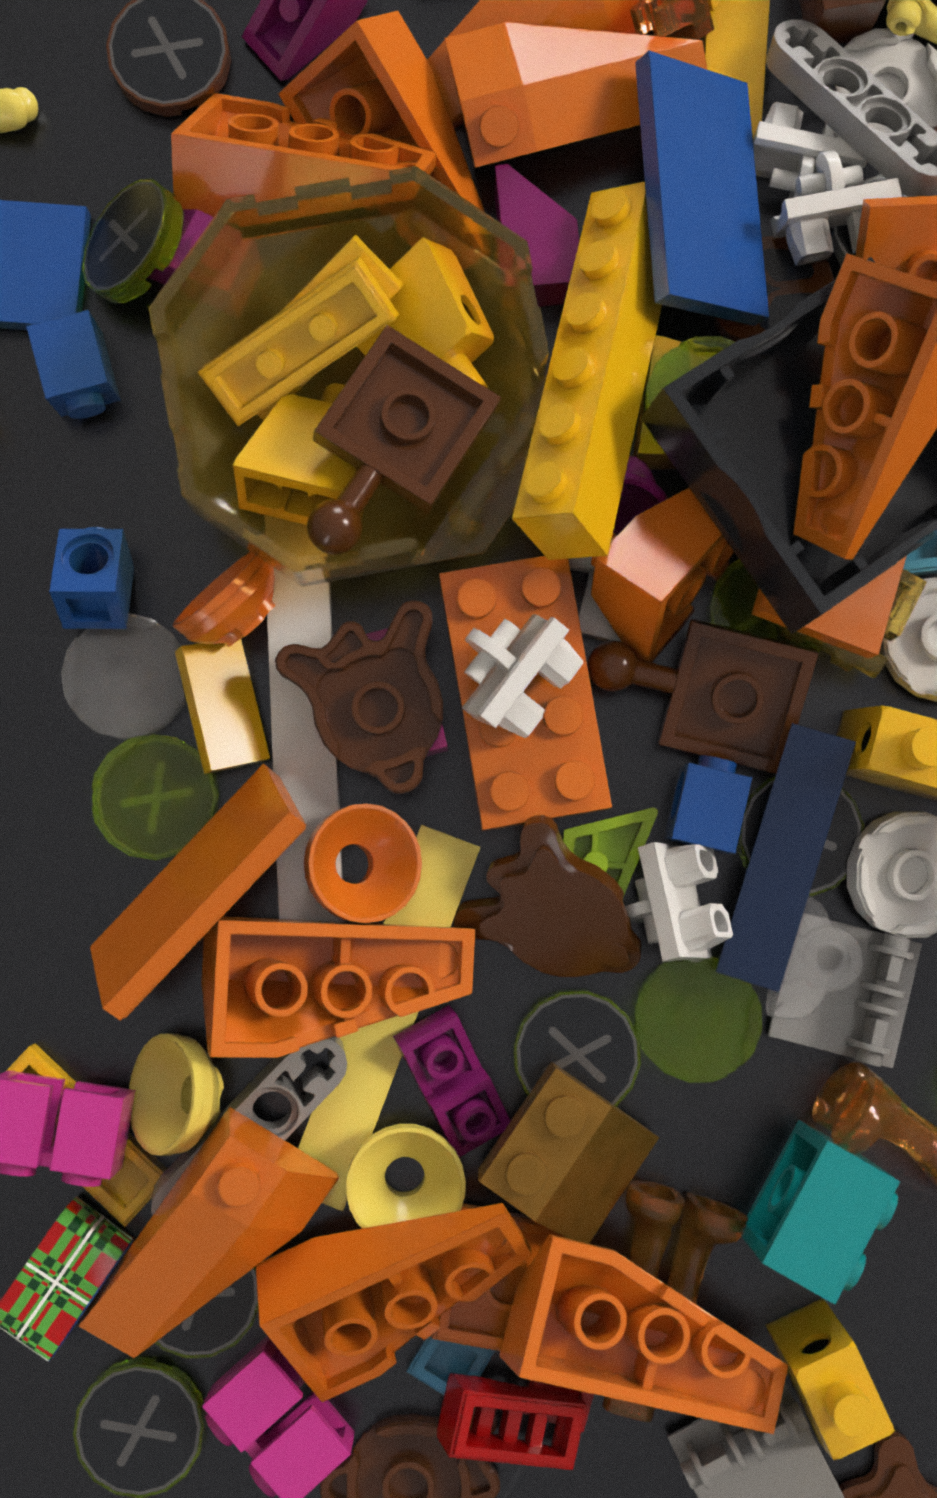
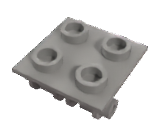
M803 913L782 985L777 993L767 1036L855 1058L856 1061L866 1064L893 1068L922 943Z
M786 1382L774 1434L699 1418L667 1435L680 1462V1467L697 1498H845L809 1429L810 1427L797 1402H795Z

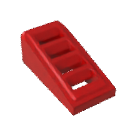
M450 1373L439 1417L437 1438L447 1455L451 1458L573 1470L587 1404L583 1399L478 1376ZM474 1406H476L472 1428H470ZM502 1409L503 1413L498 1434L491 1433L495 1410ZM523 1412H528L530 1417L525 1440L517 1439ZM548 1415L557 1416L551 1446L542 1444Z

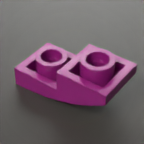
M450 1005L393 1036L445 1139L455 1149L459 1157L504 1132L510 1123V1119L491 1078L482 1068L458 1015Z

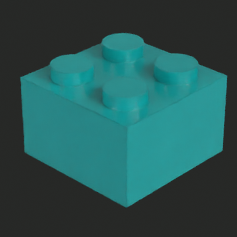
M798 1120L738 1233L762 1264L835 1305L843 1289L850 1291L860 1279L866 1263V1255L863 1251L875 1229L882 1230L893 1217L898 1204V1195L895 1191L900 1181L863 1155Z

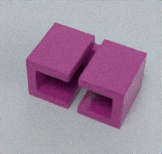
M10 1070L1 1073L0 1173L28 1177L36 1175L37 1167L42 1166L49 1167L50 1171L62 1172L61 1181L71 1185L95 1187L101 1185L102 1179L110 1180L123 1168L136 1090L81 1081L75 1083V1089H64L66 1079Z
M266 1336L211 1386L202 1407L207 1412L205 1415L206 1422L215 1437L226 1446L230 1447L234 1444L241 1453L245 1450L252 1458L249 1464V1472L254 1482L267 1496L272 1498L276 1495L279 1498H304L351 1455L355 1431L329 1400L321 1402L312 1391L269 1431L264 1433L302 1399L303 1392L299 1388L305 1383L271 1339Z

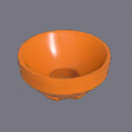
M260 547L250 551L200 592L173 622V627L179 634H183L190 642L205 644L225 643L230 647L253 631L275 607V603L272 601L275 578L274 565L267 558L266 553Z
M368 803L346 806L334 811L322 820L312 832L304 856L305 879L310 892L317 902L334 916L357 923L379 922L399 912L414 895L420 881L422 869L420 846L407 822L394 811L380 805ZM347 845L359 847L364 851L368 859V869L365 876L354 884L344 881L336 870L338 853Z

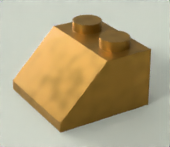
M551 1061L479 1167V1182L535 1222L568 1239L589 1244L659 1137Z

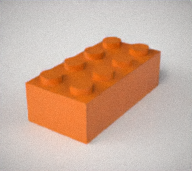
M545 556L439 573L440 589L481 830L488 831L524 825L528 818L535 815H545L552 819L605 811L612 808L569 560H548ZM532 614H537L546 620L554 617L569 629V632L563 639L583 660V665L571 681L562 688L554 687L538 673L535 675L523 692L545 709L543 718L528 737L523 738L499 726L495 728L480 722L463 710L462 707L479 686L477 682L464 673L478 654L465 641L470 631L476 628L491 637L504 619L509 620L521 630Z

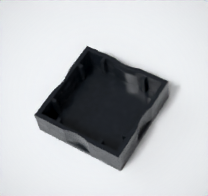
M870 257L869 259H867V260H869V261L875 262V261L872 259V257ZM836 279L800 301L783 320L760 334L736 341L663 387L641 417L791 634L836 606L937 535V429L853 560L843 559L793 534L803 454L812 447L817 409L809 408L812 385L820 384L825 347L817 344L819 324Z

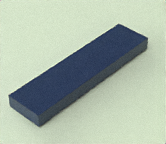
M794 723L791 724L731 920L733 936L724 943L716 969L717 973L776 992L780 991L856 744L855 741Z

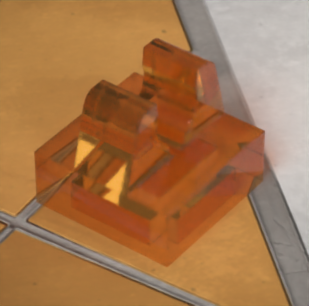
M640 0L630 9L635 33L644 35L653 29L654 36L699 40L715 30L708 0Z

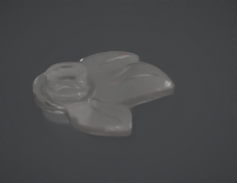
M811 896L808 897L780 991L776 992L769 989L767 992L766 1013L768 1016L782 1019H798L807 1016L818 1008L827 992H836L849 987L861 972L863 957L859 944L848 932L837 927H831L823 905ZM827 946L837 948L841 954L839 966L830 971L821 969L816 961L818 952Z

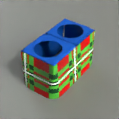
M76 1196L56 1219L0 1300V1330L49 1362L125 1254L124 1251H127L126 1248L130 1247L129 1244L134 1237Z

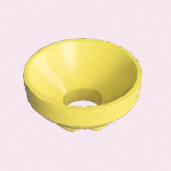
M159 1034L152 1037L138 1055L129 1084V1089L136 1090L131 1115V1126L138 1143L145 1151L152 1155L170 1156L189 1151L196 1145L208 1128L219 1117L221 1112L220 1096L224 1089L222 1076L218 1068L214 1067L207 1052L195 1039L179 1034Z
M396 1124L372 1134L360 1145L351 1160L347 1172L346 1196L353 1217L361 1228L461 1211L465 1199L466 1179L462 1162L455 1149L442 1135L430 1128L417 1124ZM401 1157L415 1159L424 1169V1177L421 1183L415 1189L407 1192L393 1189L385 1178L388 1166L394 1160Z

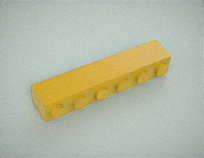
M645 182L596 191L590 195L512 516L516 524L548 560L608 556L662 305L656 304L654 300Z

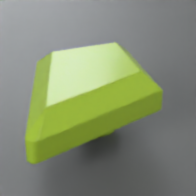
M653 807L563 830L562 840L572 853L585 861L597 865L613 877L625 895L640 859L638 847L646 844L658 815V810Z

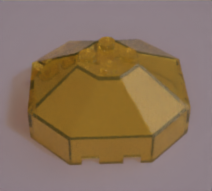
M417 166L390 170L388 180L350 186L349 178L298 186L294 187L296 196L256 202L254 194L227 199L149 307L152 331L157 341L163 373L160 376L169 427L174 435L179 464L177 472L181 495L192 511L302 587L484 554L514 511L545 384L544 374L549 350L541 308L537 306L532 280L533 267L528 241ZM355 234L389 269L424 237L451 249L461 265L494 334L492 345L472 364L487 384L488 389L502 398L497 410L428 514L380 484L364 508L362 535L357 545L344 554H326L317 549L311 542L307 532V525L239 509L233 464L263 420L256 414L240 426H237L198 374V371L212 359L280 313ZM357 347L353 348L316 373L295 395L320 400L324 389L329 384L339 383L346 385L365 355Z

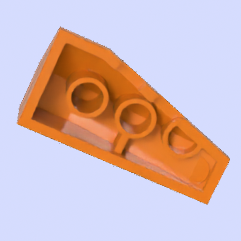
M214 93L171 133L174 209H197L224 222L230 219L420 189L436 166L437 153L374 133L356 135L351 139L339 136L337 131L338 122L320 117L313 120V123L300 124L290 120L289 107L273 102Z
M551 1234L548 1235L515 1289L499 1355L520 1378L769 1434H774L789 1366L613 1249Z

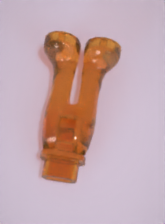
M851 1062L833 1073L823 1085L816 1098L812 1112L813 1121L826 1130L832 1131L831 1137L835 1144L856 1155L870 1148L879 1138L893 1143L906 1151L937 1187V1127L909 1108L884 1080L861 1062Z
M630 1181L625 1196V1206L635 1221L629 1260L655 1278H658L660 1264L671 1237L672 1227L681 1216L680 1231L667 1286L697 1305L703 1273L711 1252L717 1244H729L739 1241L745 1232L748 1221L747 1216L735 1208L699 1194L688 1192L684 1199L681 1193L674 1188L655 1182ZM604 1397L602 1407L610 1413L642 1422H651L655 1412L653 1407Z

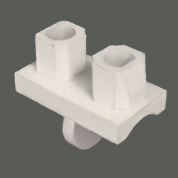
M775 102L772 104L765 121H759L753 138L756 176L769 178V187L790 191L789 199L800 197L796 190V178L815 173L816 158L821 152L834 150L841 160L842 168L855 165L865 168L867 161L826 123L822 134L800 130L803 112L798 106Z
M834 150L821 152L816 158L815 173L796 178V190L800 197L785 199L782 203L781 215L773 216L770 220L774 239L786 236L796 266H801L829 258L834 252L830 228L847 225L852 251L856 253L863 199L902 197L899 179L894 178L861 185L863 183V170L860 165L842 168L841 160Z
M532 614L521 630L509 620L504 619L491 637L473 628L465 638V641L478 654L464 673L477 682L479 686L462 709L476 720L495 728L499 726L523 738L528 737L543 718L545 709L523 692L535 675L538 673L554 687L562 688L571 681L583 665V660L563 639L569 632V629L554 617L546 620L537 614Z
M658 842L638 847L644 878L635 881L639 902L625 907L631 923L644 922L648 943L659 942L663 962L689 960L696 963L712 958L710 948L733 936L729 914L724 906L715 903L700 906L696 885L717 878L718 867L714 850L698 844L680 846Z

